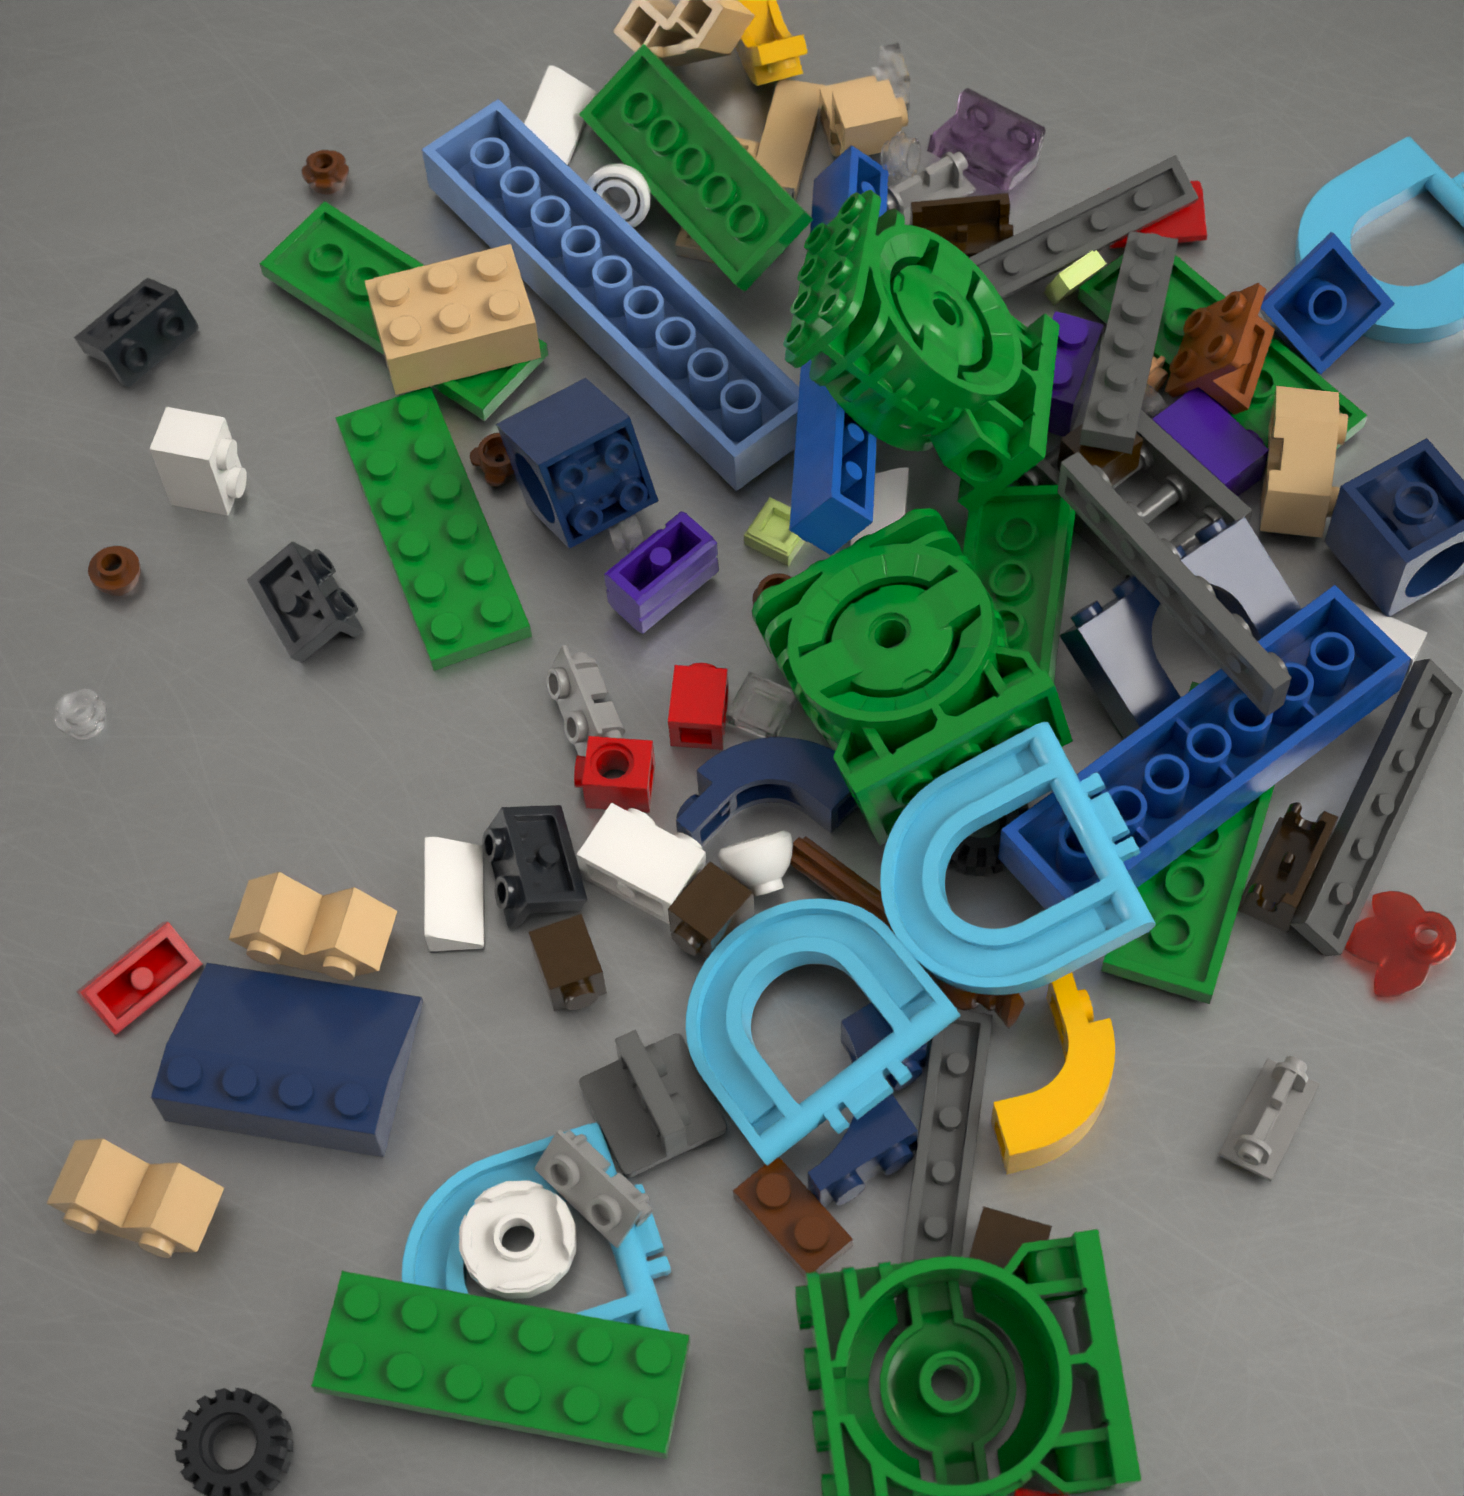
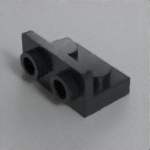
M146 278L76 335L74 339L84 353L107 363L119 382L126 387H130L199 329V325L176 289Z
M292 541L251 575L247 581L290 658L303 663L340 631L356 638L364 630L355 616L358 612L356 603L346 591L338 587L332 576L336 573V570L329 558L318 549L311 551Z
M562 806L501 807L483 834L482 849L485 859L490 861L496 881L495 900L498 907L504 911L507 926L509 928L520 927L530 913L580 911L588 899Z

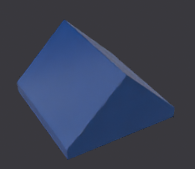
M1330 232L1264 296L1260 312L1265 321L1275 329L1274 332L1310 367L1321 375L1395 303L1340 239Z

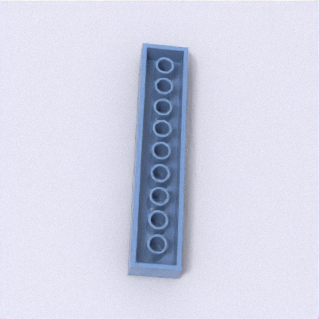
M499 99L422 149L429 187L491 249L511 244L522 279L736 491L795 449L799 386Z

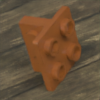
M1256 283L1241 291H1234L1224 299L1205 308H1198L1191 313L1183 327L1185 334L1179 351L1170 364L1169 370L1171 374L1165 389L1167 394L1174 398L1199 387L1234 415L1249 409L1275 330L1258 316L1266 293L1265 287L1260 283Z

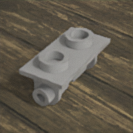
M948 151L942 155L941 160L925 168L919 174L916 173L894 187L889 185L887 211L895 208L905 216L904 225H910L911 202L966 197L975 192L976 188L963 175V171L968 168L964 155L959 151L954 154Z
M567 645L562 646L547 672V690L550 697L557 701L564 718V729L569 742L574 743L578 755L586 756L588 736L622 738L625 734V729L621 724L612 701L594 703L593 701L604 699L608 694L596 660L589 658L585 652L576 653L571 656Z
M1287 1056L1284 1062L1278 1063L1269 1058L1266 1059L1219 1151V1156L1272 1181L1319 1087V1083L1309 1079L1305 1074L1307 1070L1305 1062L1294 1056Z
M561 1130L557 1131L534 1169L612 1245L618 1248L633 1225L640 1226L652 1214L653 1208L647 1204L649 1196L641 1193L620 1172L612 1178L605 1173L611 1164L587 1142V1137L583 1134L576 1136L571 1130L566 1133Z

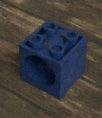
M586 377L496 424L527 507L569 549L659 501L630 416Z
M1428 438L1341 485L1324 540L1326 545L1387 617L1392 616L1464 575V480Z

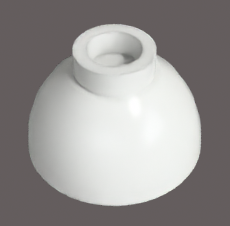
M610 164L598 169L588 179L587 184L631 227H636L645 219L650 207L651 194L645 178L639 171L625 164Z
M780 830L721 848L717 857L727 874L742 885L750 887L753 897L784 888L781 877L788 869L792 858L793 843L791 833Z

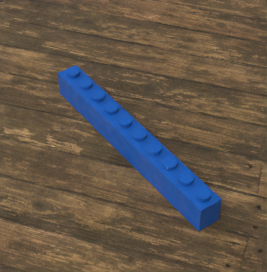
M851 145L814 179L811 211L813 221L811 222L810 233L820 223L826 225L838 215L841 206L847 198L855 192H858L860 195L868 190L875 192L881 197L879 217L887 211L888 170ZM810 360L800 369L789 530L798 535L802 540L832 555L873 523L877 438L857 424L841 408L825 386L820 387L809 378L812 362Z

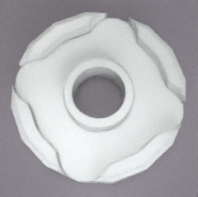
M529 1180L505 1181L485 1190L474 1201L475 1204L469 1209L467 1216L465 1214L459 1227V1250L469 1275L485 1291L506 1299L531 1298L552 1289L568 1272L576 1253V1226L567 1204L556 1193L554 1195L550 1190L544 1189L542 1185ZM514 1226L528 1227L534 1232L532 1244L521 1252L506 1250L502 1246V1238L508 1229Z

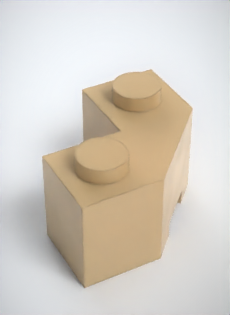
M632 0L613 32L634 52L644 43L665 65L675 67L730 55L755 15L738 0H680L677 6L670 0Z
M875 75L819 87L820 122L832 155H841L851 145L865 155L901 148L902 127L908 126V113L904 99L902 97L895 98L889 79L877 81Z
M1276 386L1268 430V461L1260 498V531L1323 537L1326 518L1332 517L1340 490L1339 487L1332 486L1337 445H1344L1348 425V414L1339 413V392Z
M276 872L248 881L228 940L247 949V956L257 962L268 965L280 964L327 974L339 980L349 981L353 980L356 976L379 971L398 911L355 887L321 895L283 873Z
M105 1139L75 1140L47 1204L65 1213L63 1222L72 1228L90 1234H95L97 1230L137 1242L140 1248L156 1256L171 1258L173 1252H198L224 1187L179 1162L149 1164Z

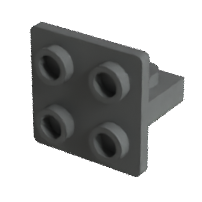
M636 1029L615 1039L618 1055L617 1061L579 1079L580 1088L626 1178L636 1176L727 1132V1122L708 1085L696 1069L690 1051L682 1035L679 1033H675L644 1047Z

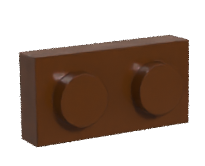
M780 1157L768 1166L764 1164L733 1190V1198L804 1278L807 1272L818 1271V1274H820L853 1246V1238Z

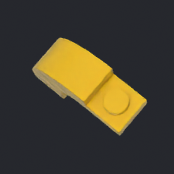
M738 0L755 15L735 46L742 66L750 80L755 85H762L803 74L799 56L808 54L804 34L791 35L784 23L777 0Z
M1072 972L1049 983L1046 996L1064 1055V1065L1061 1071L1048 1085L1035 1092L993 1102L991 1125L1006 1175L1044 1165L1072 1149L1096 1122L1108 1094L1115 1062V1038L1111 1018L1094 1021L1089 994L1086 989H1077Z

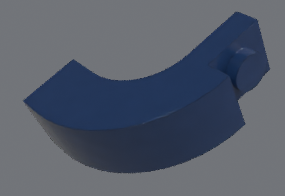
M768 737L742 742L729 747L696 770L698 794L690 796L680 807L676 816L677 832L692 837L703 848L730 819L742 810L763 803H779L802 811L831 834L858 805L844 782L833 758L836 751L804 739Z

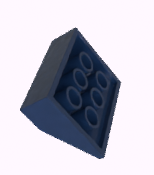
M207 963L166 1044L151 1099L163 1119L167 1122L384 1158L423 999L420 996Z

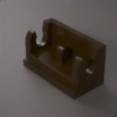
M1009 193L911 202L910 225L924 228L941 236L969 258L1014 236L1013 224H1009Z
M1298 802L1289 805L1284 818L1279 817L1242 894L1238 908L1239 912L1285 932H1288L1291 926L1290 923L1330 841L1338 820V816L1323 811L1318 816L1316 822L1308 821L1300 815L1302 805Z

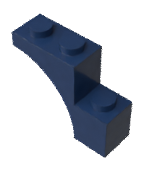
M870 1003L841 1021V1043L853 1063L894 1030L875 1006ZM926 1044L902 1061L903 1065L907 1066L913 1076L901 1086L892 1074L885 1077L888 1084L895 1090H901L909 1086L920 1077L923 1072L922 1068L925 1067ZM892 1093L858 1120L853 1116L848 1130L835 1149L820 1164L807 1172L808 1189L824 1207L834 1201L837 1205H843L851 1201L866 1187L864 1182L882 1171L885 1175L893 1174L913 1159V1152L917 1146L918 1130Z

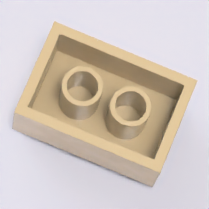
M511 244L365 280L374 322L395 395L541 358L536 321Z

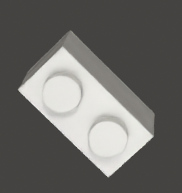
M166 407L150 446V452L170 504L229 516L235 498H240L244 493L247 474L245 468L241 467L237 455V443L231 437L225 417Z
M613 803L609 805L577 853L582 879L669 924L668 908L707 865L706 852L703 851L701 845L692 837L680 832L673 835L657 827L655 822L644 812L634 808H629L626 811Z

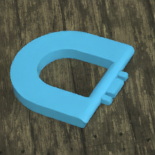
M1411 137L1398 141L1332 179L1313 196L1301 218L1295 243V265L1330 232L1334 233L1352 253L1350 240L1358 230L1425 191H1429L1464 227V172H1460L1459 175L1451 179ZM1464 263L1431 282L1417 286H1397L1372 277L1395 304L1362 336L1389 343L1416 344L1443 339L1464 330Z
M1048 722L1038 723L933 780L901 812L886 842L881 864L880 887L884 910L892 930L925 970L941 981L965 991L987 995H1010L1040 988L1146 934L1156 925L1123 863L1140 853L1133 837H1130L1116 845L1114 844L1115 841L1128 835L1130 831L1109 792L1103 793L1092 800L1090 799L1091 796L1104 790L1106 786L1098 773L1091 774V776L1082 781L1078 779ZM1053 790L1100 881L1011 927L986 929L963 921L952 911L945 892L946 869L956 848L966 837L978 829Z
M821 898L803 899L780 904L758 913L736 927L715 947L700 969L690 993L686 1012V1037L690 1055L701 1077L760 1158L768 1166L826 1120L830 1122V1126L836 1133L840 1134L850 1124L841 1114L843 1109L848 1107L858 1120L894 1092L885 1080L887 1075L892 1074L901 1086L913 1076L907 1066L903 1065L902 1061L961 1015L893 931L875 915L861 907L843 901ZM825 964L836 967L848 974L894 1031L798 1104L756 1049L751 1034V1019L760 995L778 976L802 965Z
M591 1123L571 1129L576 1136L583 1134L587 1137V1142L611 1164L605 1173L611 1178L616 1175L617 1172L599 1123ZM554 1135L479 1160L460 1170L442 1184L425 1203L410 1230L402 1262V1282L468 1294L467 1268L459 1250V1227L465 1214L467 1216L469 1209L475 1204L474 1201L491 1187L505 1181L529 1180L542 1185L544 1189L550 1190L554 1195L556 1193L564 1202H567L534 1169ZM642 1184L635 1185L641 1193H645ZM651 1214L640 1226L633 1225L618 1248L610 1243L627 1296L576 1314L670 1331L653 1279L672 1273L667 1256L651 1261L646 1259L647 1257L664 1252L653 1214Z

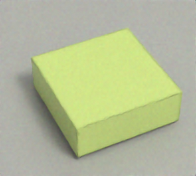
M1092 250L1060 272L1045 287L1044 293L1054 306L1079 289L1081 285L1096 275L1107 263L1097 250L1095 252Z
M771 497L744 534V545L787 566L790 565L805 541L789 530L791 507Z

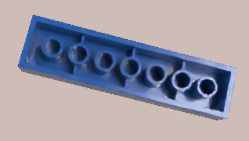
M1336 585L1257 641L1267 652H1273L1281 658L1291 677L1284 705L1266 717L1222 669H1219L1076 774L1078 779L1082 781L1091 776V774L1098 773L1106 786L1104 790L1091 796L1090 799L1092 800L1103 793L1109 792L1130 833L1115 841L1114 844L1116 845L1130 837H1133L1140 853L1136 857L1133 856L1123 862L1136 888L1400 691L1411 658ZM1054 792L1047 795L1001 829L998 859L1045 910L1100 881Z

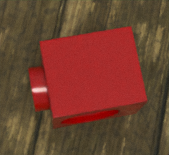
M693 663L689 666L674 665L668 715L670 746L714 750L724 749L729 703L727 668H717L708 663Z
M588 736L586 756L577 755L574 770L575 788H583L586 808L607 810L609 805L613 803L626 811L629 808H634L644 813H650L656 767L653 740ZM616 769L626 772L621 777L615 779L603 777V774L610 770Z

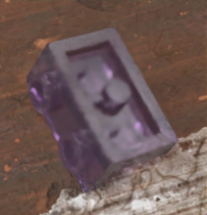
M966 88L959 95L955 115L930 135L927 151L941 159L942 155L948 151L953 154L958 151L961 152L968 163V168L964 171L1009 193L1037 167L1046 129L1042 125L970 88Z

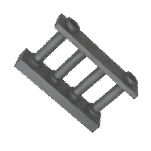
M1141 410L1136 432L1143 439L1139 466L1114 484L1112 488H1116L1138 470L1141 472L1146 471L1162 486L1137 505L1144 516L1146 524L1173 503L1182 504L1198 520L1170 542L1174 547L1181 545L1184 551L1199 542L1194 534L1218 518L1222 517L1224 522L1228 524L1245 517L1249 523L1252 509ZM1060 445L1045 455L1042 461L1017 479L1020 486L1058 485L1060 473L1057 466ZM1075 512L1073 530L1122 575L1123 581L1134 575Z

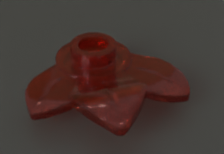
M1387 891L1374 894L1372 896V906L1375 916L1365 918L1355 924L1344 949L1359 959L1371 964H1377L1374 979V993L1377 997L1401 996L1420 988L1428 976L1430 967L1439 965L1451 957L1457 945L1456 931L1452 922L1447 917L1437 912L1424 911L1420 903L1407 893ZM1424 930H1433L1438 934L1436 940L1429 944L1419 942L1417 937Z

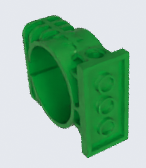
M872 190L865 191L861 195L855 192L847 198L841 206L838 215L827 225L824 223L817 225L805 241L804 248L807 250L804 265L797 276L800 285L798 295L790 309V312L793 314L791 328L783 342V346L786 348L785 361L794 368H800L811 360L809 378L820 387L825 386L841 408L857 424L876 438L907 451L922 452L935 448L943 465L960 477L957 502L973 513L1045 458L1059 324L1044 313L1026 327L1010 314L1000 294L986 275L956 246L929 230L913 225H904L905 216L895 208L889 209L879 217L881 197Z
M925 508L913 509L907 512L899 520L873 534L859 538L853 545L829 558L811 564L805 571L783 583L765 589L753 605L751 610L752 618L766 647L773 655L781 673L787 679L792 692L799 700L806 715L816 726L818 732L825 738L829 746L836 751L833 758L880 846L887 842L895 822L908 803L929 783L953 768L1042 722L1050 724L1061 747L1073 741L1055 684L1045 669L1040 670L1029 651L1009 648L1008 636L1000 613L988 591L976 575L974 566L967 556H963L959 543L952 533L948 532L946 524L937 510ZM961 636L960 643L956 651V638ZM900 643L898 646L890 648L892 645Z
M1099 1229L1074 1232L1071 1237L1023 1243L1004 1269L982 1260L967 1257H934L891 1264L890 1261L881 1262L875 1267L855 1269L854 1266L844 1267L841 1271L818 1274V1271L805 1273V1285L795 1286L799 1330L811 1329L813 1347L804 1348L803 1355L808 1391H820L822 1405L821 1410L812 1411L816 1453L828 1452L831 1473L821 1474L822 1496H1006L1027 1483L1032 1477L1055 1494L1072 1495L1101 1490L1125 1489L1142 1481ZM1022 1261L1026 1283L1013 1275ZM959 1286L970 1288L975 1314L993 1323L1008 1338L1019 1357L1024 1373L1025 1399L1022 1413L1010 1437L996 1450L999 1476L989 1479L984 1445L1001 1431L1011 1415L1016 1398V1374L1008 1351L996 1335L983 1325L964 1317ZM905 1292L911 1326L895 1339L884 1358L879 1380L880 1398L885 1415L894 1430L915 1448L930 1453L934 1483L922 1480L919 1460L902 1451L885 1434L875 1417L870 1400L869 1374L871 1364L882 1340L898 1324L894 1298ZM1070 1301L1075 1303L1073 1315L1080 1354L1069 1355L1063 1332L1055 1316L1047 1306L1048 1304ZM942 1369H951L957 1372L964 1382L963 1395L954 1401H945L939 1398L933 1392L931 1386L932 1375ZM1072 1375H1075L1085 1382L1092 1429L1060 1434L1070 1405ZM1054 1453L1058 1476L1040 1463L1046 1454Z

